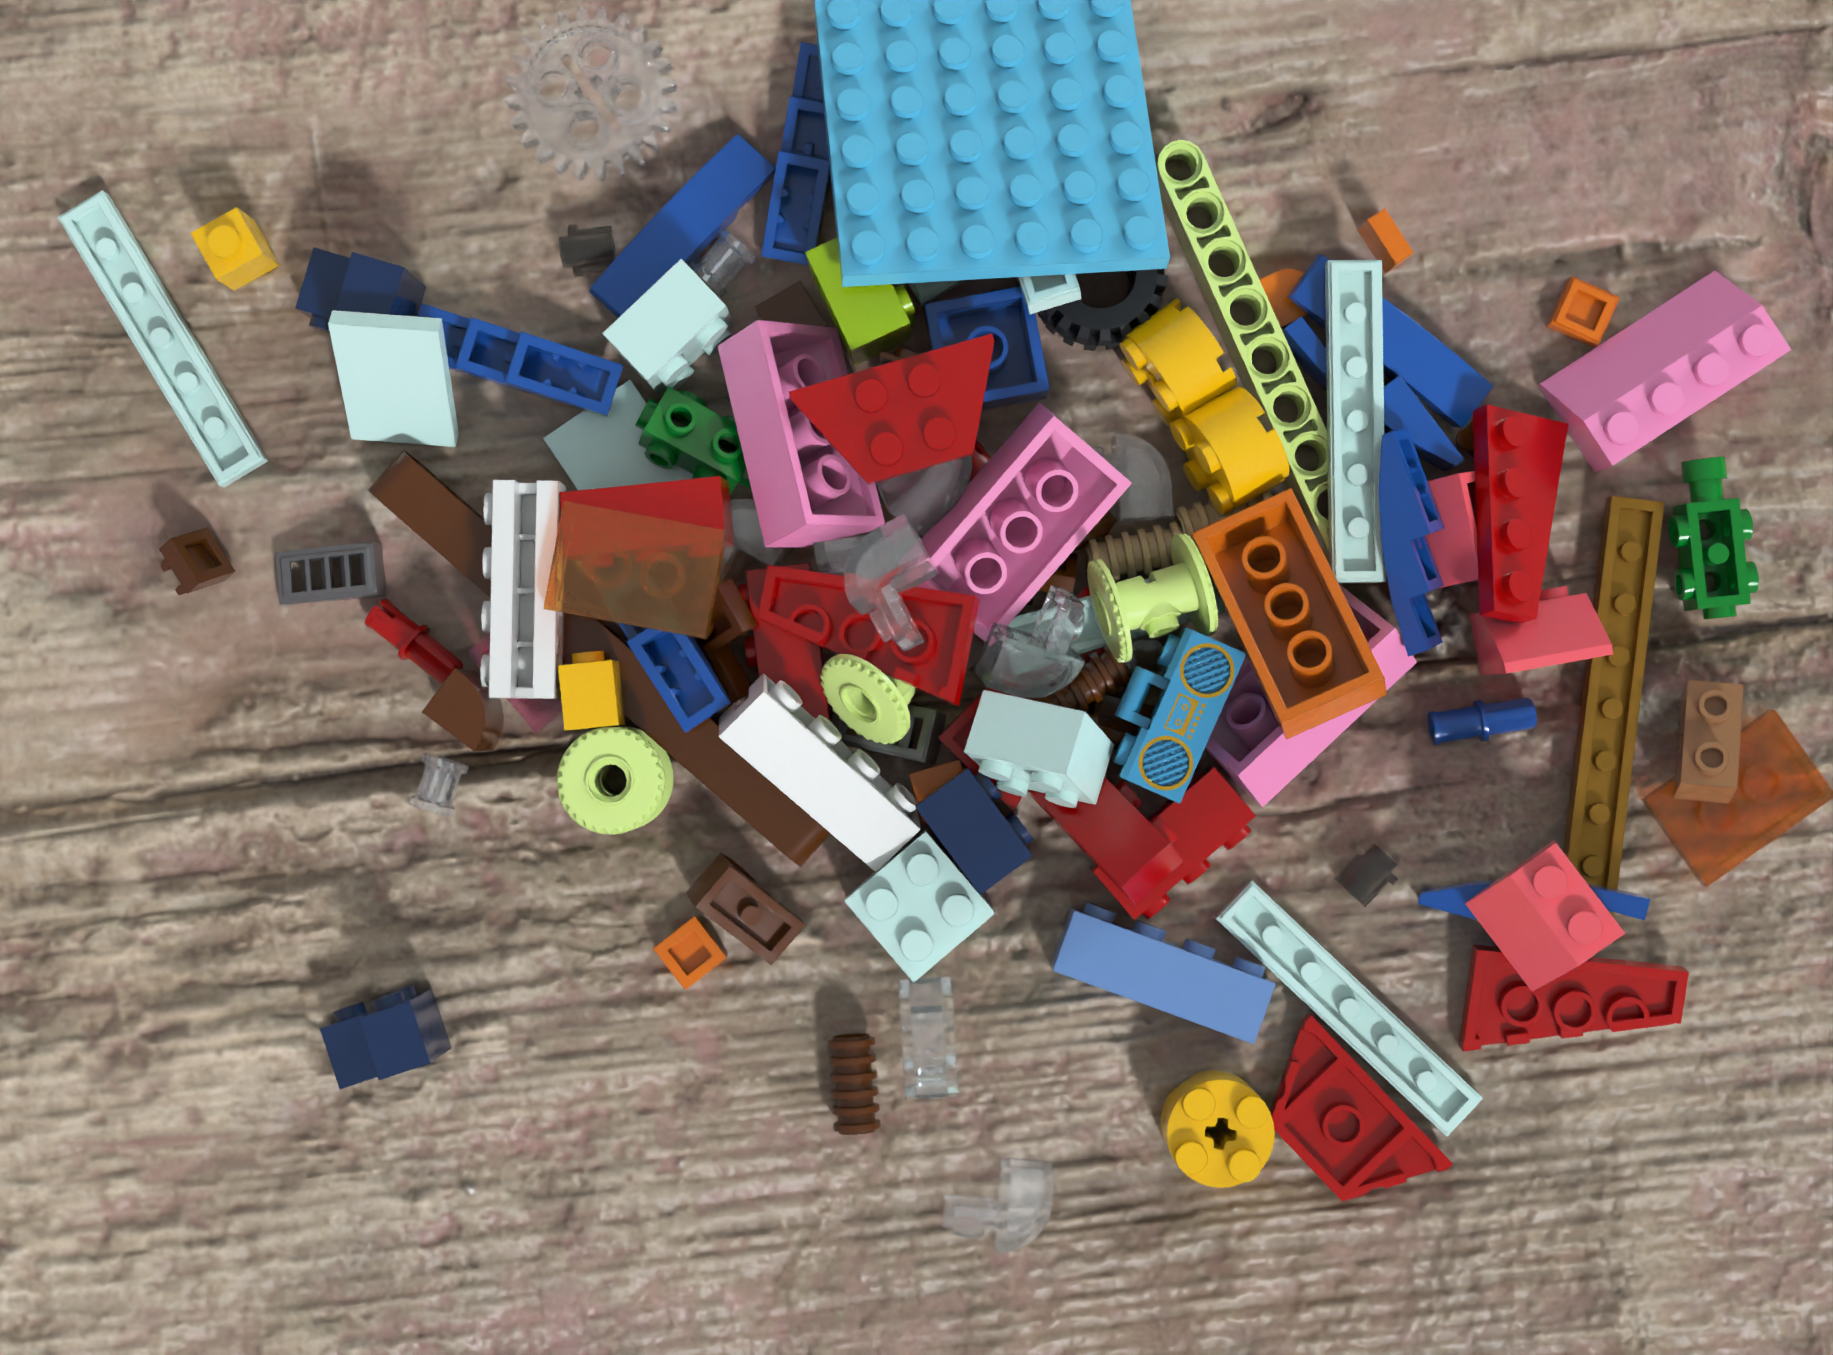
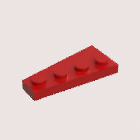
M768 565L757 617L765 623L836 654H850L862 658L873 664L885 675L959 707L980 600L975 595Z

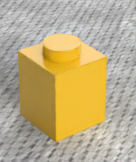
M238 207L190 233L215 279L233 291L280 266L255 220Z
M592 651L571 654L572 664L558 665L564 731L625 725L619 661H605L604 651Z

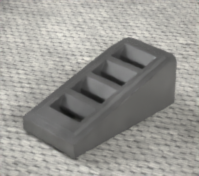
M354 543L275 552L279 605L386 596L382 544ZM352 557H360L362 585L354 586ZM332 559H340L342 587L334 588ZM312 561H321L323 585L321 590H314ZM301 562L302 592H293L291 563Z
M907 705L910 713V728L907 734L898 741V745L882 744L881 742L875 743L871 739L867 740L863 735H849V727L834 711L831 723L841 733L842 739L840 741L845 745L935 765L941 743L937 737L944 730L946 714L936 710ZM918 719L923 720L917 749L915 750L912 749Z

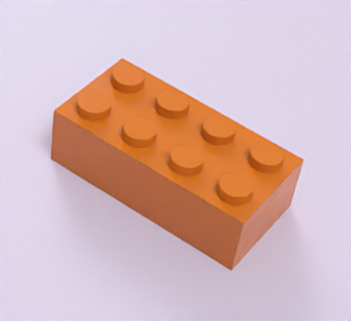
M1292 488L1192 533L1195 545L1204 560L1211 582L1242 648L1247 654L1246 656L1286 740L1387 695L1385 677Z

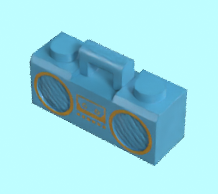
M1187 627L1181 629L1178 637L1169 634L1157 659L1158 664L1165 666L1161 676L1136 666L1115 712V716L1138 726L1134 736L1127 732L1124 734L1113 758L1114 763L1121 765L1117 776L1180 804L1247 654ZM1151 685L1162 689L1150 718L1140 715L1139 712Z

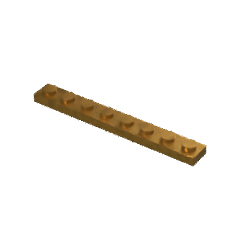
M1609 496L1606 497L1593 607L1612 644L1613 655L1586 659L1563 852L1588 884L1618 890L1665 502ZM1609 911V912L1612 914V916L1614 917L1615 912Z

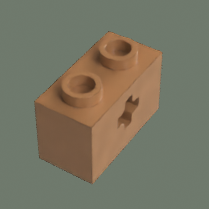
M1687 680L1680 696L1673 798L1726 804L1730 802L1738 785L1743 684Z

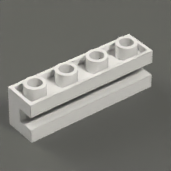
M493 480V493H486L484 497L485 525H492V547L484 548L482 567L484 578L491 579V601L483 602L481 621L483 632L490 633V655L483 654L480 676L482 686L489 687V698L561 699L558 665H563L565 550L560 492H566V486L559 481L536 480V483H519L515 480Z
M763 673L749 687V697L739 707L733 703L719 717V738L871 869L877 872L921 830L918 810L915 807L918 801L903 785L896 783L892 786L879 775L881 772L879 766L867 753L860 749L854 753L841 742V733L827 718L819 715L815 719L801 707L803 704L802 699L792 687L781 680L775 684Z

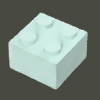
M680 259L602 334L630 366L660 395L667 387L674 390L680 388L694 372L690 365L704 352L712 356L719 351L718 345L732 336L728 329L734 325V321L727 306Z
M983 690L964 752L980 766L978 771L981 774L996 781L995 787L999 790L1017 796H1026L1028 790L1045 793V799L1054 804L1076 808L1078 801L1096 805L1114 744L1085 711Z
M926 828L844 899V902L913 983L995 914L994 908L982 894L980 895L966 875Z

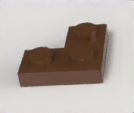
M732 578L717 584L679 611L731 701L730 705L716 714L728 709L733 703H737L748 696L749 687L751 686L729 644L758 624Z

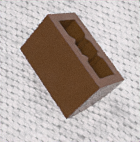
M454 668L422 711L423 714L473 751L493 750L500 739L503 729L504 715L500 698H489V687L482 686L481 676L474 670Z

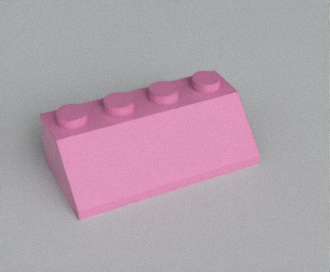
M1713 271L1537 386L1560 421L1568 423L1567 432L1595 473L1623 460L1791 351V348L1762 304L1717 271Z
M756 320L718 345L765 547L806 548L880 530L885 527L886 524L876 484L868 485L858 475L845 458L825 439L800 409L792 403L789 391L848 375L837 328Z
M1039 402L900 565L910 582L916 587L975 595L980 601L973 633L990 646L1132 482Z
M1339 584L1385 677L1387 691L1417 661L1413 655L1408 657L1404 641L1394 626ZM1246 656L1204 750L1233 781L1260 806L1264 807L1377 700L1286 740Z

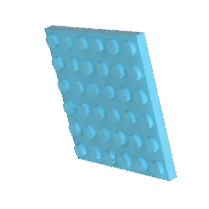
M814 0V16L842 287L1167 269L1170 253L1131 0Z

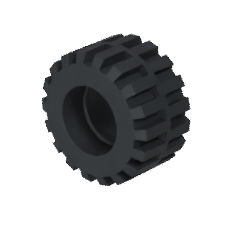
M1164 269L1126 271L1129 279L1127 295L1120 303L1114 306L1095 308L1082 303L1080 300H1076L1037 312L1038 317H1044L1047 322L1045 327L1053 335L1058 332L1064 337L1063 342L1072 347L1074 342L1083 344L1084 350L1095 351L1097 346H1105L1106 350L1117 348L1119 343L1124 341L1126 335L1132 332L1133 328L1145 323L1151 318L1150 316L1157 312L1163 300V292L1167 287L1168 275H1164Z

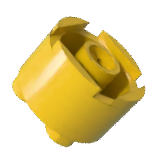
M1177 298L1150 316L1151 318L1148 321L1133 328L1132 332L1126 335L1124 341L1119 344L1125 355V358L1121 360L1125 371L1137 386L1144 382L1147 384L1156 397L1151 401L1152 405L1167 426L1179 417L1192 412L1237 386L1236 375L1232 367L1222 372L1217 363L1218 357L1224 354L1213 334L1189 306L1181 310V300Z
M1240 386L1179 417L1169 425L1176 443L1186 452L1189 459L1188 462L1183 464V470L1188 481L1197 492L1206 488L1213 506L1221 515L1276 487L1285 480L1284 478L1289 476L1290 471L1286 452L1275 428L1266 432L1261 422L1257 419L1265 411L1258 401L1246 389Z
M1202 1071L1190 1076L1177 1088L1175 1087L1164 1102L1160 1121L1162 1137L1175 1163L1188 1177L1206 1186L1224 1188L1250 1182L1259 1175L1273 1149L1274 1123L1266 1103L1241 1078L1224 1071ZM1221 1118L1228 1127L1227 1131L1219 1132L1218 1138L1213 1139L1205 1129L1207 1126H1215L1217 1119Z

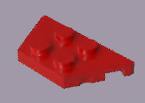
M993 334L789 391L792 403L800 409L868 485L972 456L993 352Z
M1308 1013L1301 1021L1270 1108L1276 1133L1342 1202L1366 1195L1370 1190L1378 1187L1389 1188L1405 1183L1407 1178L1433 1170L1437 1172L1448 1170L1453 1163L1315 1018Z

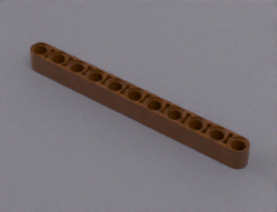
M403 450L368 490L491 598V579L484 578L482 561L484 548L492 547V525H485L484 518L417 459ZM564 588L563 662L565 664H572L571 654L592 651H604L605 661H619L624 715L785 856L802 867L831 833L719 738V723L713 717L708 718L685 733L627 642Z

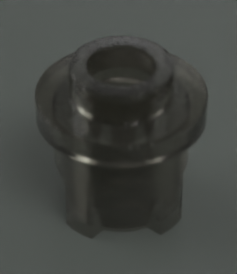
M577 224L568 225V236L559 237L563 268H572L575 278L584 277L585 271L607 269L616 259L612 226L578 229Z
M1358 844L1354 848L1357 854L1334 878L1364 907L1388 883L1393 886L1398 881L1391 873L1397 867V864L1376 844H1373L1368 850Z

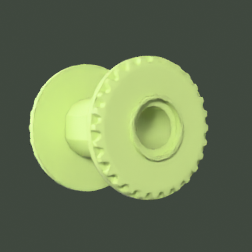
M1186 533L1176 534L1172 537L1171 555L1173 565L1150 572L1149 583H1146L1141 576L1115 583L1103 560L1098 558L1089 562L1087 566V579L1094 612L1104 640L1118 662L1125 663L1132 659L1131 630L1141 628V630H1147L1150 638L1161 637L1177 630L1180 627L1178 618L1188 613L1199 633L1209 637L1217 632L1218 610L1211 579L1199 549Z
M838 654L831 657L824 664L820 675L822 679L821 686L824 688L823 694L827 697V702L833 707L832 710L839 715V718L850 729H854L858 735H863L867 740L872 739L875 743L881 742L882 744H892L901 740L907 734L911 722L907 705L915 694V687L885 675L873 664L854 655Z
M624 726L601 727L588 731L578 737L565 751L557 773L558 794L567 813L582 827L600 834H621L651 822L666 807L674 785V771L668 753L642 730ZM614 765L620 767L626 775V787L621 793L613 791L607 782L608 771Z

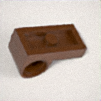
M722 852L716 856L686 891L690 901L698 910L770 965L776 961L806 926L800 917L761 888L758 882L746 870Z

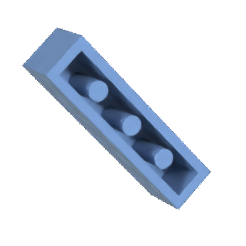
M1086 902L1084 910L1071 906L1050 963L1053 971L1243 1041L1255 1043L1276 985L1269 978L1263 976L1266 967L1237 956L1234 959L1233 965L1214 959L1215 948L1188 938L1185 939L1183 947L1163 940L1166 933L1165 930L1136 920L1133 929L1113 922L1116 912L1093 903Z

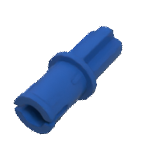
M1529 698L1484 704L1482 700H1476L1471 707L1429 712L1427 714V724L1433 745L1478 737L1483 742L1488 741L1489 735L1534 728L1537 724V712L1534 703Z

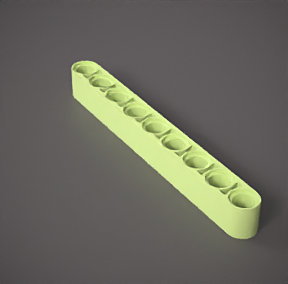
M1177 140L1170 142L1162 149L1156 161L1162 204L1245 389L1258 401L1265 411L1264 414L1258 417L1266 432L1275 428L1283 444L1290 470L1289 476L1285 479L1289 488H1292L1329 563L1328 519L1321 516L1316 505L1319 495L1323 492L1328 493L1326 427L1203 153L1197 145L1190 141ZM1173 159L1183 160L1190 167L1192 175L1186 180H1175L1166 172L1165 163ZM1196 206L1205 208L1212 216V226L1205 229L1194 227L1188 221L1187 210ZM1216 254L1227 256L1234 266L1233 275L1228 277L1215 275L1209 268V257ZM1245 302L1250 305L1255 312V323L1248 326L1236 323L1230 314L1231 304ZM1263 349L1272 353L1277 363L1276 371L1271 374H1263L1257 371L1252 364L1253 351ZM1286 397L1296 404L1298 416L1295 422L1287 423L1277 418L1273 409L1276 398ZM1299 445H1309L1318 453L1319 465L1315 471H1306L1297 464L1295 451Z

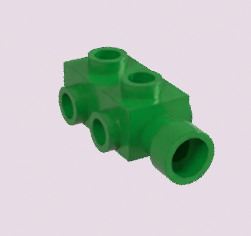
M667 387L659 402L651 398L648 400L635 426L643 430L638 444L646 448L644 454L650 462L664 469H672L674 465H677L694 474L692 479L721 476L729 482L730 495L738 482L751 489L734 417H723L708 409L705 402L697 395L684 390L678 392L670 387ZM671 418L686 425V427H678L674 425ZM718 443L733 451L734 453L723 452L720 449Z
M1710 457L1681 462L1683 484H1689L1691 503L1673 507L1674 516L1670 517L1668 523L1670 543L1674 548H1677L1679 569H1676L1674 574L1676 596L1680 601L1683 600L1684 611L1702 609L1703 620L1737 616L1736 606L1751 604L1750 593H1756L1759 586L1757 567L1752 561L1746 562L1744 541L1750 540L1753 534L1751 514L1748 509H1740L1739 498L1724 499L1722 480L1727 479L1725 457ZM1699 521L1704 522L1709 530L1705 540H1702L1700 536ZM1705 573L1710 574L1714 579V587L1710 592L1706 591Z

